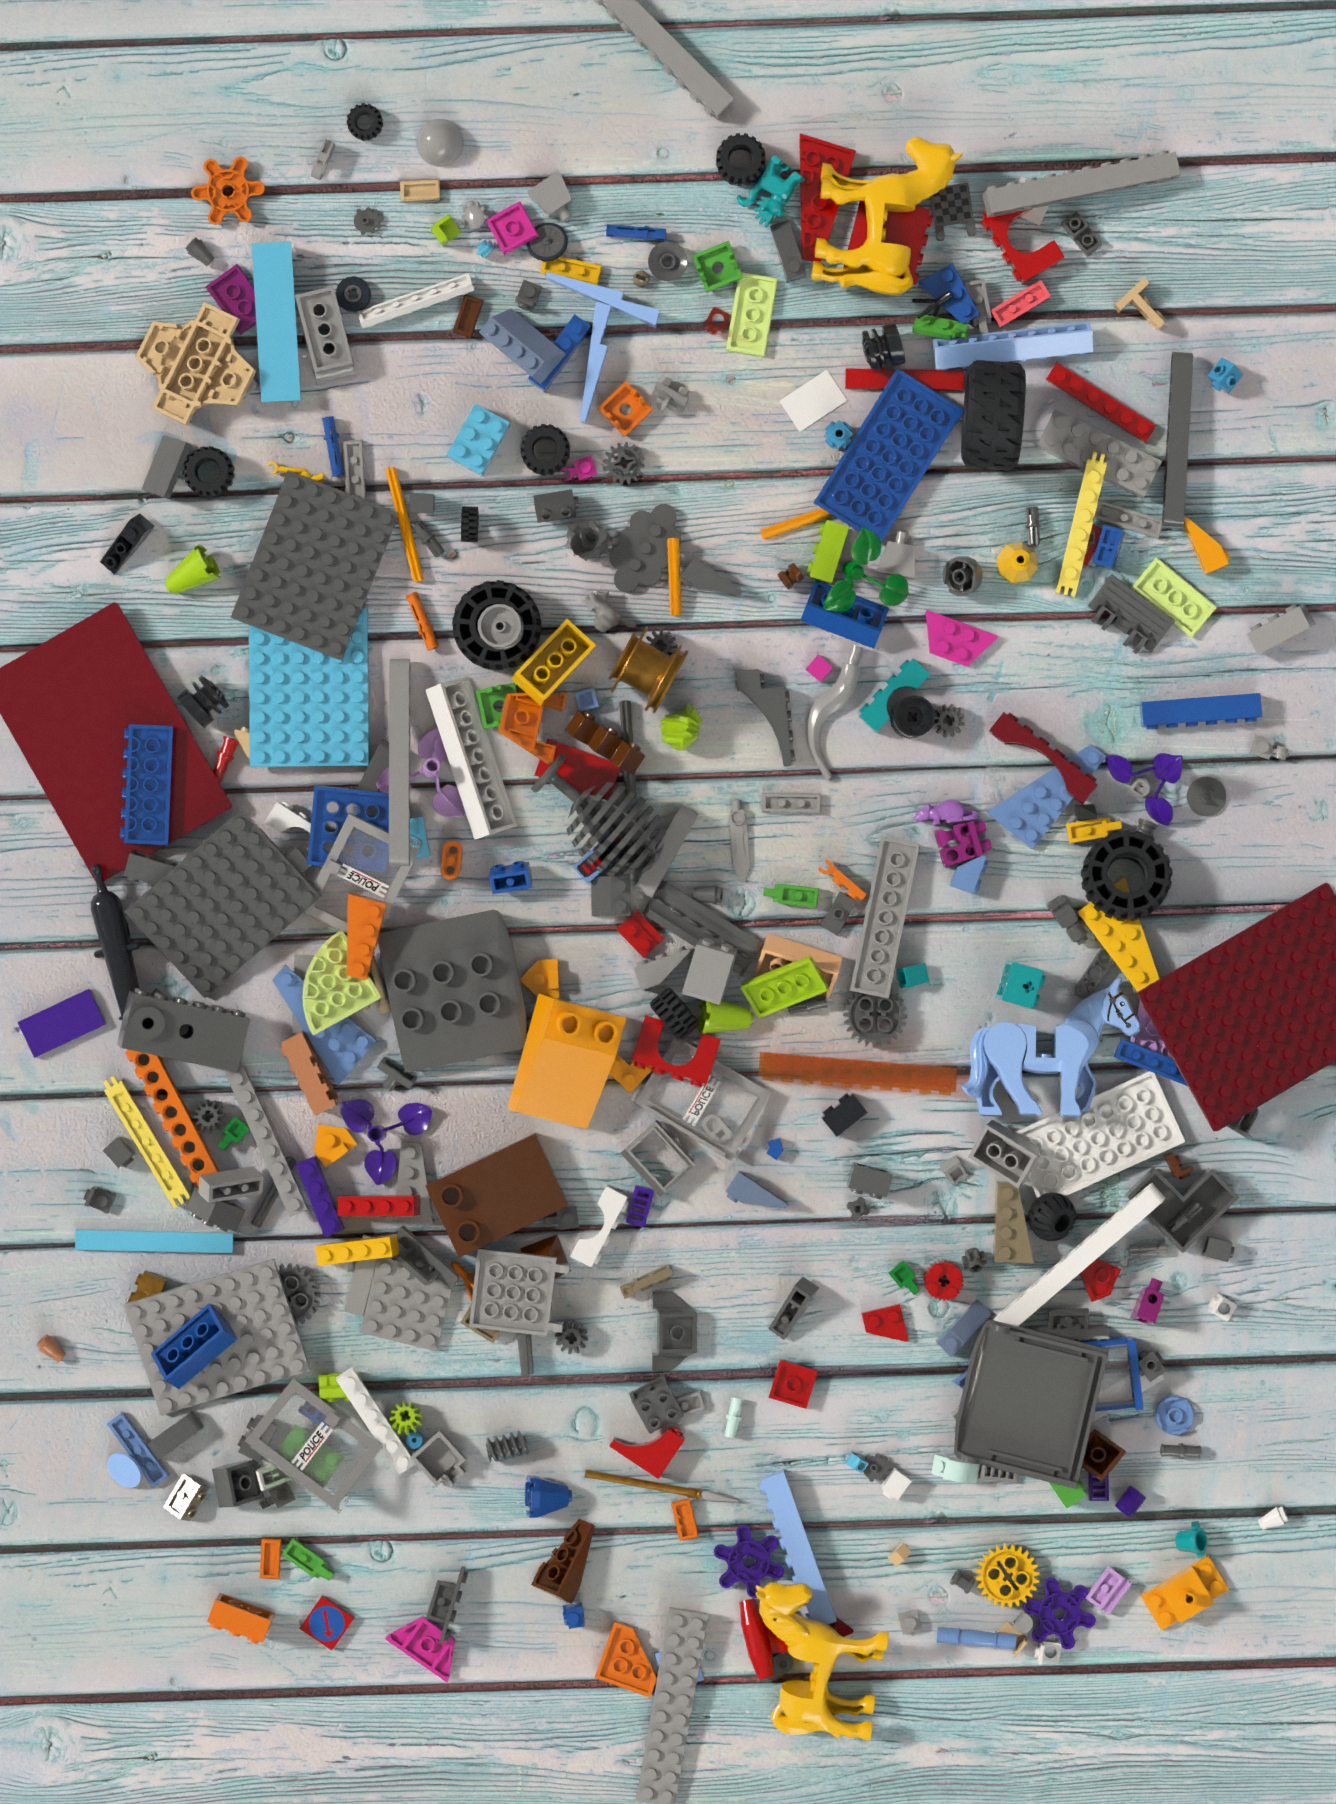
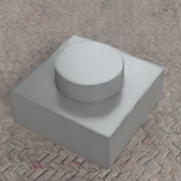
M917 1609L898 1614L903 1635L922 1630Z

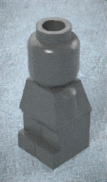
M1060 894L1046 904L1059 925L1067 929L1066 933L1072 942H1077L1080 945L1088 939L1086 929L1081 922H1077L1078 916L1063 894Z

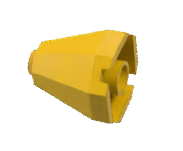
M1023 542L1006 544L996 558L999 575L1012 584L1029 581L1038 568L1036 551ZM1017 557H1019V560H1022L1023 563H1018Z

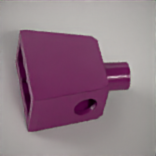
M1151 1278L1149 1287L1141 1289L1130 1318L1147 1325L1155 1324L1164 1298V1294L1159 1292L1162 1281ZM1148 1296L1152 1297V1303L1148 1301Z

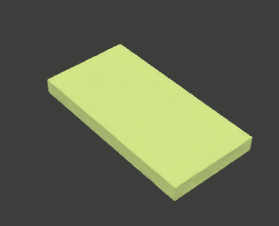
M741 272L743 279L737 281L726 351L765 357L778 278Z
M1157 557L1131 587L1175 620L1173 624L1190 638L1196 634L1217 608Z

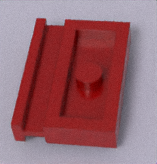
M638 910L617 929L643 958L664 939Z

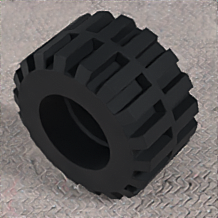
M736 133L735 136L730 135L727 140L724 139L721 142V146L718 147L716 154L718 173L722 175L723 180L729 181L731 185L738 184L737 186L742 187L743 184H746L748 186L751 182L757 181V178L760 177L765 168V150L762 148L761 142L756 141L754 136L749 137L747 133H744V135ZM736 150L749 152L753 159L752 165L745 170L733 168L729 163L731 153Z
M550 424L534 426L533 429L526 432L525 437L523 436L522 444H520L521 457L527 468L532 470L533 473L541 474L542 476L547 474L554 475L555 472H560L566 466L570 457V445L566 435L561 429ZM541 439H550L557 446L555 457L549 461H541L534 455V446Z
M203 446L199 450H193V453L187 456L188 460L183 465L185 466L183 470L184 480L188 487L196 494L213 498V496L218 497L221 496V493H226L229 486H232V479L235 477L233 470L235 469L231 459L223 451L212 446ZM206 461H214L220 467L219 477L212 483H204L198 477V469Z
M666 988L650 1002L653 1011L679 1040H683L700 1025L699 1020L671 988Z

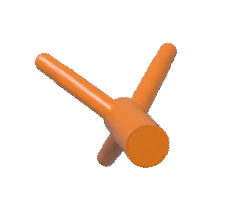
M456 1261L451 1268L463 1279L469 1299L472 1301L473 1295L470 1286L473 1288L474 1283L470 1278H475V1274L468 1273Z

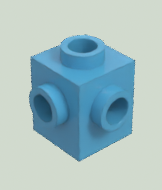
M1221 358L1207 376L1212 381V387L1218 391L1222 389L1229 393L1242 378L1243 374L1235 364Z
M838 420L835 423L832 421L825 428L827 431L824 436L826 438L825 442L832 449L834 447L837 450L841 447L845 449L851 443V437L853 436L851 431L853 429L847 422L844 421L842 423ZM840 430L842 431L843 436L837 437L835 435V432Z

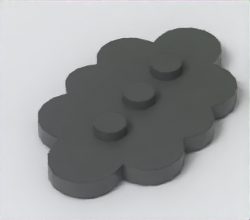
M660 504L651 513L647 511L635 512L630 518V527L620 532L618 536L619 545L615 546L609 555L611 565L617 569L614 583L620 591L625 593L632 592L638 587L639 583L645 586H652L659 581L661 569L668 567V538H678L679 546L681 543V535L673 527L676 522V512L670 505Z

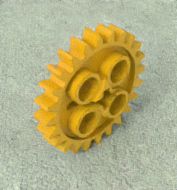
M1003 1543L1002 1549L996 1544V1551L989 1548L990 1555L982 1554L985 1560H978L982 1567L976 1568V1572L980 1573V1575L975 1576V1579L981 1581L977 1584V1587L983 1588L981 1594H988L986 1597L987 1601L993 1598V1605H996L999 1601L1001 1608L1004 1607L1005 1603H1008L1009 1608H1011L1012 1602L1019 1606V1600L1026 1603V1595L1033 1597L1030 1590H1037L1033 1583H1039V1579L1034 1577L1040 1574L1039 1571L1034 1570L1038 1567V1564L1031 1563L1034 1557L1030 1556L1027 1558L1029 1551L1026 1550L1022 1553V1546L1015 1549L1013 1543L1010 1545V1548H1007L1006 1544ZM1009 1557L1015 1559V1563L1012 1566L1005 1565V1560ZM997 1561L1001 1562L1007 1573H1011L1010 1576L1017 1585L1018 1590H1015L1008 1578L1004 1576L1003 1571L997 1565ZM993 1568L999 1570V1574L996 1577L988 1575L989 1571ZM1018 1574H1025L1026 1580L1024 1582H1017L1016 1577ZM1003 1585L1010 1586V1591L1006 1594L1000 1592V1588Z

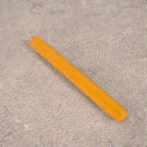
M390 467L386 469V475L395 511L399 513L398 522L414 582H420L424 578L397 470L395 467Z
M819 508L760 530L763 540H767L832 517L833 515Z

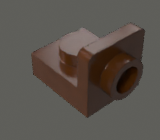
M1171 1152L1164 1155L1174 1178L1179 1177L1181 1180L1191 1175L1190 1172L1194 1170L1193 1167L1187 1166L1180 1169L1182 1163L1178 1155L1174 1156V1153Z

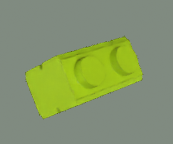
M355 1371L360 1378L359 1371ZM343 1372L319 1374L320 1399H325V1402H336L337 1398H345V1401H350L336 1381V1377Z

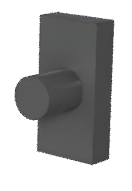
M384 1057L377 1066L379 1070L388 1075L382 1084L388 1091H393L398 1082L410 1089L417 1080V1077L409 1072L405 1073V1069L387 1057Z

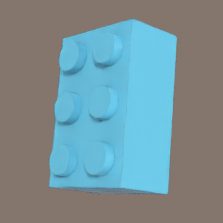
M475 403L449 449L447 457L482 477L510 428V422Z

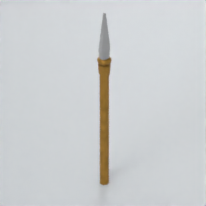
M587 1469L585 1471V1477L685 1495L694 1499L696 1497L697 1500L701 1498L706 1501L740 1502L737 1499L713 1491H702L701 1488L696 1490V1488L679 1487Z

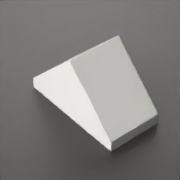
M273 1464L260 1467L256 1471L261 1491L292 1480Z

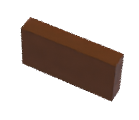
M464 295L452 331L453 333L472 339L484 300Z

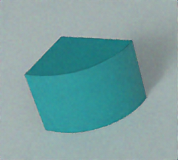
M925 963L896 969L900 988L930 982Z

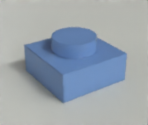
M594 688L575 693L580 712L599 707Z

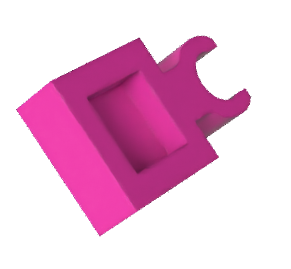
M591 455L573 461L574 468H563L561 470L562 473L565 471L570 472V477L565 478L564 481H570L575 476H578L579 481L598 475Z

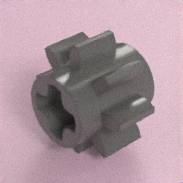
M978 1248L966 1250L965 1256L961 1257L964 1269L969 1268L971 1272H979L984 1268L983 1264H987L984 1251L979 1252Z

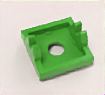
M729 241L692 255L706 293L743 279ZM715 262H721L724 265L721 273L713 271L712 266Z
M515 683L476 690L484 729L499 726L502 712L495 711L494 703L498 700L504 702L507 693H517Z

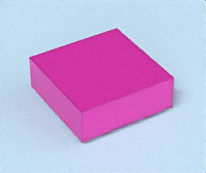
M817 655L805 670L821 682L833 667L820 655Z

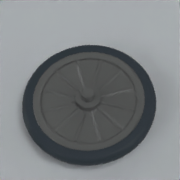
M543 223L535 227L539 237L527 243L529 253L540 261H552L559 258L565 252L568 245V237L565 230L554 223Z

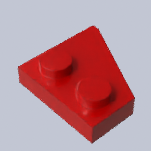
M900 1303L861 1313L866 1333L904 1342L909 1341Z

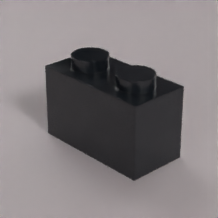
M848 1093L844 1094L838 1099L840 1102L834 1108L831 1105L822 1112L824 1116L821 1118L836 1137L868 1113L853 1093L850 1095Z

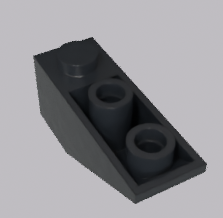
M141 514L130 519L100 563L115 575L144 542L155 526Z

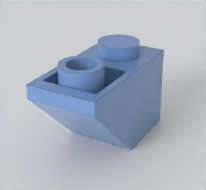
M981 855L956 867L950 886L971 894L974 893V890L978 891L982 881L979 880L980 873H985L988 862L985 861L986 856Z

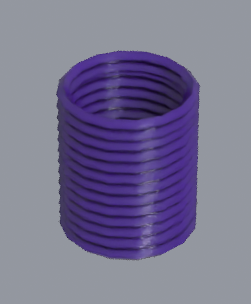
M1129 1486L1125 1493L1122 1494L1123 1496L1116 1502L1115 1507L1129 1518H1132L1146 1497L1134 1487Z

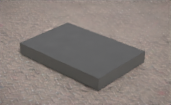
M163 435L142 490L170 499L191 444Z

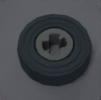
M355 276L341 280L335 292L340 307L349 312L363 310L369 304L371 298V291L367 282ZM353 289L357 290L356 293L358 294V297L356 299L355 297L354 299H350V295L348 294L350 290L352 292Z

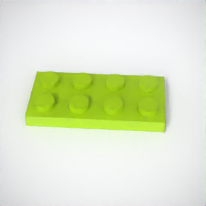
M811 955L742 982L740 985L758 1018L824 993L829 989Z

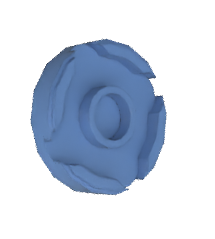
M1177 1395L1168 1396L1157 1404L1155 1421L1158 1427L1165 1433L1181 1435L1191 1427L1194 1421V1410L1185 1398Z

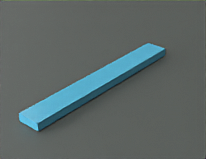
M78 1229L75 1233V1250L233 1253L234 1233Z

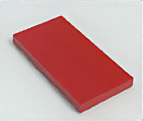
M547 738L546 744L556 746L553 762L561 753L566 757L564 763L557 770L560 776L581 793L595 786L589 794L593 796L607 782L614 783L602 799L607 800L611 796L620 771L615 764L607 759ZM540 759L534 776L540 778L550 765Z

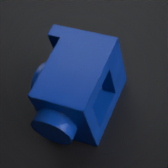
M582 1603L563 1605L565 1626L568 1625L569 1629L585 1627Z

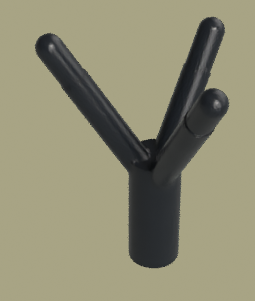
M949 290L937 299H912L913 303H934L920 313L917 318H922L934 308L932 316L936 317L941 305L954 297L953 293Z

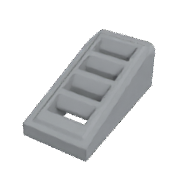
M980 1465V1479L1018 1483L1019 1474L1014 1473L1013 1478L1009 1477L1010 1472L1006 1471L1004 1477L1002 1476L1003 1470H998L997 1476L994 1475L995 1468L991 1467L989 1475L987 1474L988 1466Z

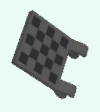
M968 183L947 185L938 193L930 196L937 241L944 240L943 226L966 223L967 235L969 237L975 236L976 227Z

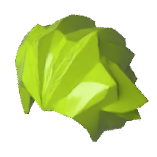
M686 702L683 709L675 710L673 714L664 715L665 719L659 721L663 724L659 727L663 734L661 740L671 745L673 749L683 751L699 737V726L702 723V719L697 713L696 708Z

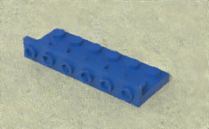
M129 724V727L125 728L124 740H128V748H124L123 760H127V768H123V779L126 780V788L122 787V799L126 800L125 807H121V819H125V825L120 829V839H124V843L168 845L173 726Z

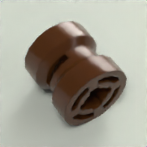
M794 563L790 564L786 571H781L777 574L788 590L794 586L795 582H800L804 579V576Z

